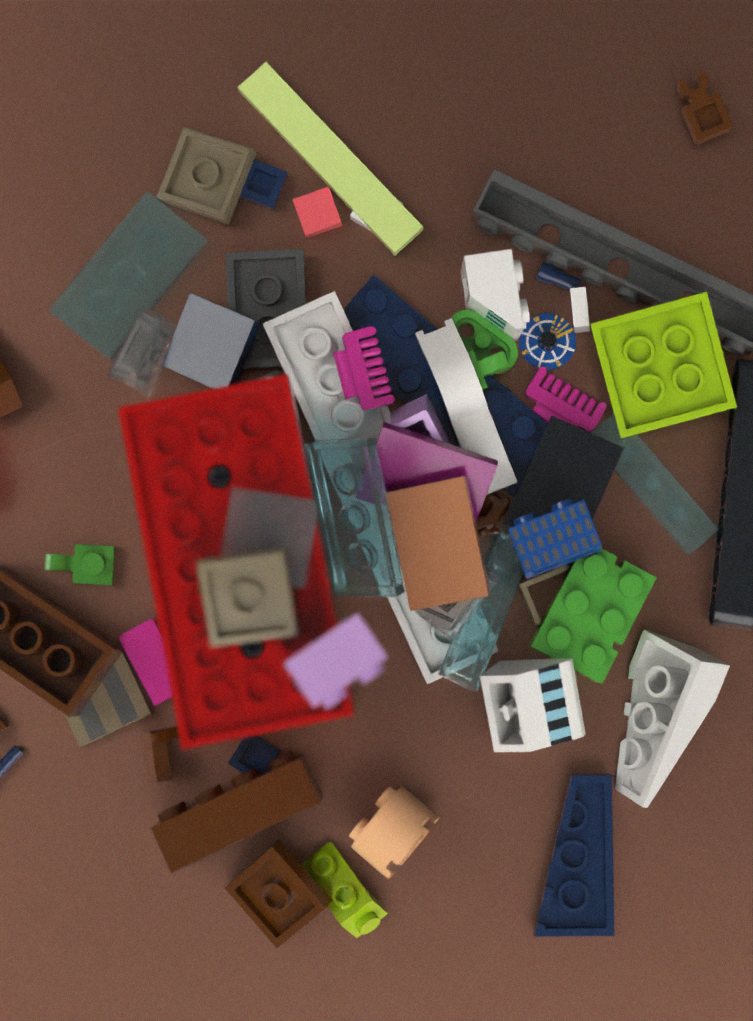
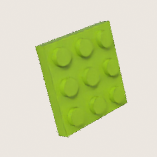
M707 292L590 324L620 438L737 408Z

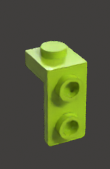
M332 842L325 844L301 864L333 900L328 905L329 909L339 924L354 937L358 938L361 935L372 932L379 925L380 920L388 914L382 904L366 890Z

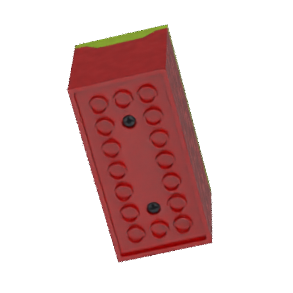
M288 374L118 407L182 749L354 716L357 707L352 682L344 687L349 694L328 709L325 708L323 703L313 708L284 665L290 658L340 625L298 404ZM285 547L299 630L298 635L211 647L196 561L200 558Z

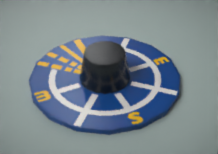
M543 313L535 315L529 322H526V329H523L519 338V347L522 356L529 364L537 369L545 367L547 370H553L562 367L571 359L575 352L576 336L573 327L566 319L557 314Z

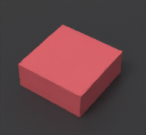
M329 187L292 199L305 238L342 226Z

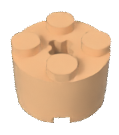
M389 786L375 803L379 808L378 812L371 820L365 817L362 818L349 834V837L354 840L351 848L387 879L391 878L394 874L389 867L393 863L397 866L398 864L402 866L430 832L424 827L426 822L430 819L436 823L439 819L436 813L404 786H401L397 791Z

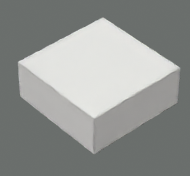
M586 287L570 288L574 332H589L590 324Z

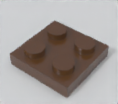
M280 840L225 887L226 891L276 948L326 909L333 901Z

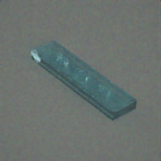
M614 414L591 432L624 448L614 471L687 556L719 530L637 434L620 438Z
M502 531L499 534L493 535L483 559L485 570L489 574L487 579L491 595L471 599L464 607L438 675L471 692L478 691L481 683L480 676L485 673L523 574L511 538Z

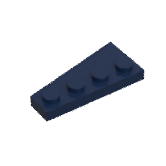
M570 774L534 928V937L614 936L611 774Z

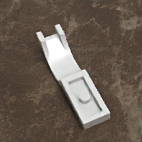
M451 318L444 321L445 327L428 334H424L423 330L415 332V335L441 393L460 448L498 460V466L487 492L488 495L516 484L517 479L489 412L471 359Z

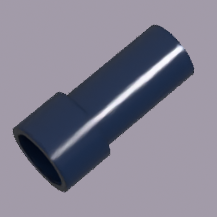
M544 261L535 278L545 284L550 283L569 292L570 288H578L581 283V279L557 270L555 266Z

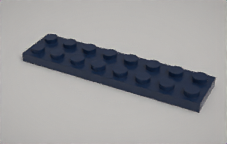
M373 275L343 310L353 331L371 326L376 328L374 336L359 340L362 341L374 337L378 339L377 345L361 349L362 351L375 347L381 349L379 355L366 358L368 360L382 357L384 360L381 365L370 367V369L381 366L386 368V373L374 376V378L387 376L389 381L382 386H390V393L404 405L427 394L452 444L460 447L433 373L415 335V332L423 330L424 334H428L438 329ZM492 375L484 377L488 388L483 390V393L517 479L516 484L503 488L514 499L548 423Z

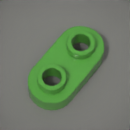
M461 310L451 317L458 333L460 327L464 325L472 327L474 334L471 337L464 338L461 335L460 337L467 352L474 351L477 361L489 357L491 350L499 348L504 351L509 368L496 374L505 373L513 367L517 360L518 348L510 336L473 310Z

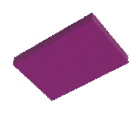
M383 422L358 497L388 507L386 492L466 476L476 522L498 466V460Z

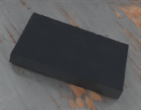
M551 416L502 525L511 528L515 526L513 522L515 519L526 514L536 513L537 517L551 513L553 512L551 507L554 504L571 498L574 499L575 503L584 500L593 519L624 448Z

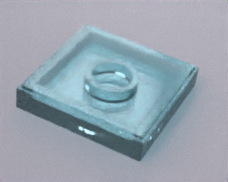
M232 488L221 555L285 547L291 586L306 588L319 501Z

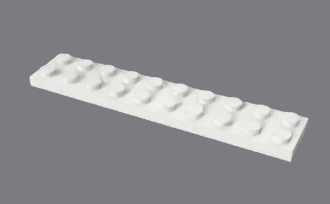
M335 291L263 323V327L285 375L288 374L299 406L426 684L498 652L499 650L475 599H471L447 630L423 613L421 609L410 611L389 507L358 497L383 422L390 424L391 413L387 405L363 411L358 397L345 400L333 353L345 350L342 336L353 330Z

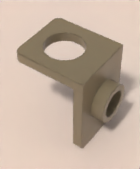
M569 564L533 576L530 580L516 585L533 626L541 625L542 622L527 587L570 570Z

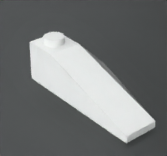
M643 630L629 666L628 679H633L630 703L625 702L624 715L628 716L626 738L620 742L615 790L641 807L648 808L714 705L730 667L729 664L699 648L650 630Z

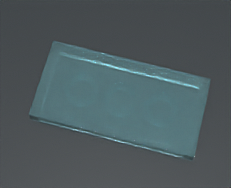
M147 191L49 311L111 361L133 334L143 313L149 315L208 243V240Z
M375 437L313 440L305 443L335 596L397 597L405 593Z

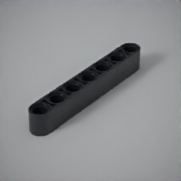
M737 358L732 377V389L737 408L729 409L709 606V625L711 627L750 631L753 627V360Z

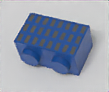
M573 498L554 504L551 507L553 511L540 517H537L536 513H530L513 521L515 526L508 528L509 536L526 579L601 551L602 544L584 500L575 503Z

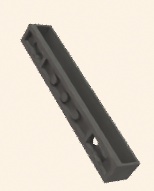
M493 170L473 210L471 219L477 222L476 227L492 236H497L500 233L512 239L511 244L527 253H532L535 250L547 256L546 261L549 264L562 270H567L570 267L582 273L581 278L587 283L597 287H602L605 284L617 290L616 295L619 298L632 304H637L640 301L652 307L677 300L678 296L685 292H690L694 295L707 292L720 341H722L721 347L740 356L743 353L749 355L753 352L752 294L502 172ZM553 225L559 230L560 240L556 245L538 238V231L542 226ZM620 258L628 263L630 271L625 279L607 272V265L611 260Z

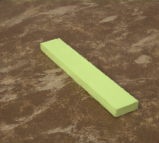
M267 62L238 86V90L244 98L338 197L355 212L394 256L423 231V226Z

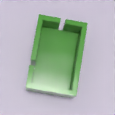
M604 549L569 564L570 570L565 572L541 618L542 624L537 626L527 647L550 659L572 658L575 672L600 684H603L618 654V651L612 649V646L614 644L623 645L657 577L627 561H622L615 565L618 557Z

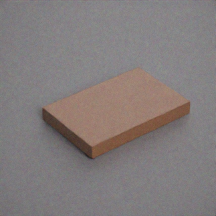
M466 476L386 492L410 611L491 595Z

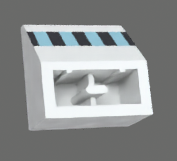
M512 249L464 256L460 273L466 310L476 311L514 341H518L523 329H526V322H529L526 298L520 299L518 292L520 291V284L523 283L520 259L513 260Z
M572 658L499 661L480 676L494 752H532L578 739L586 734Z

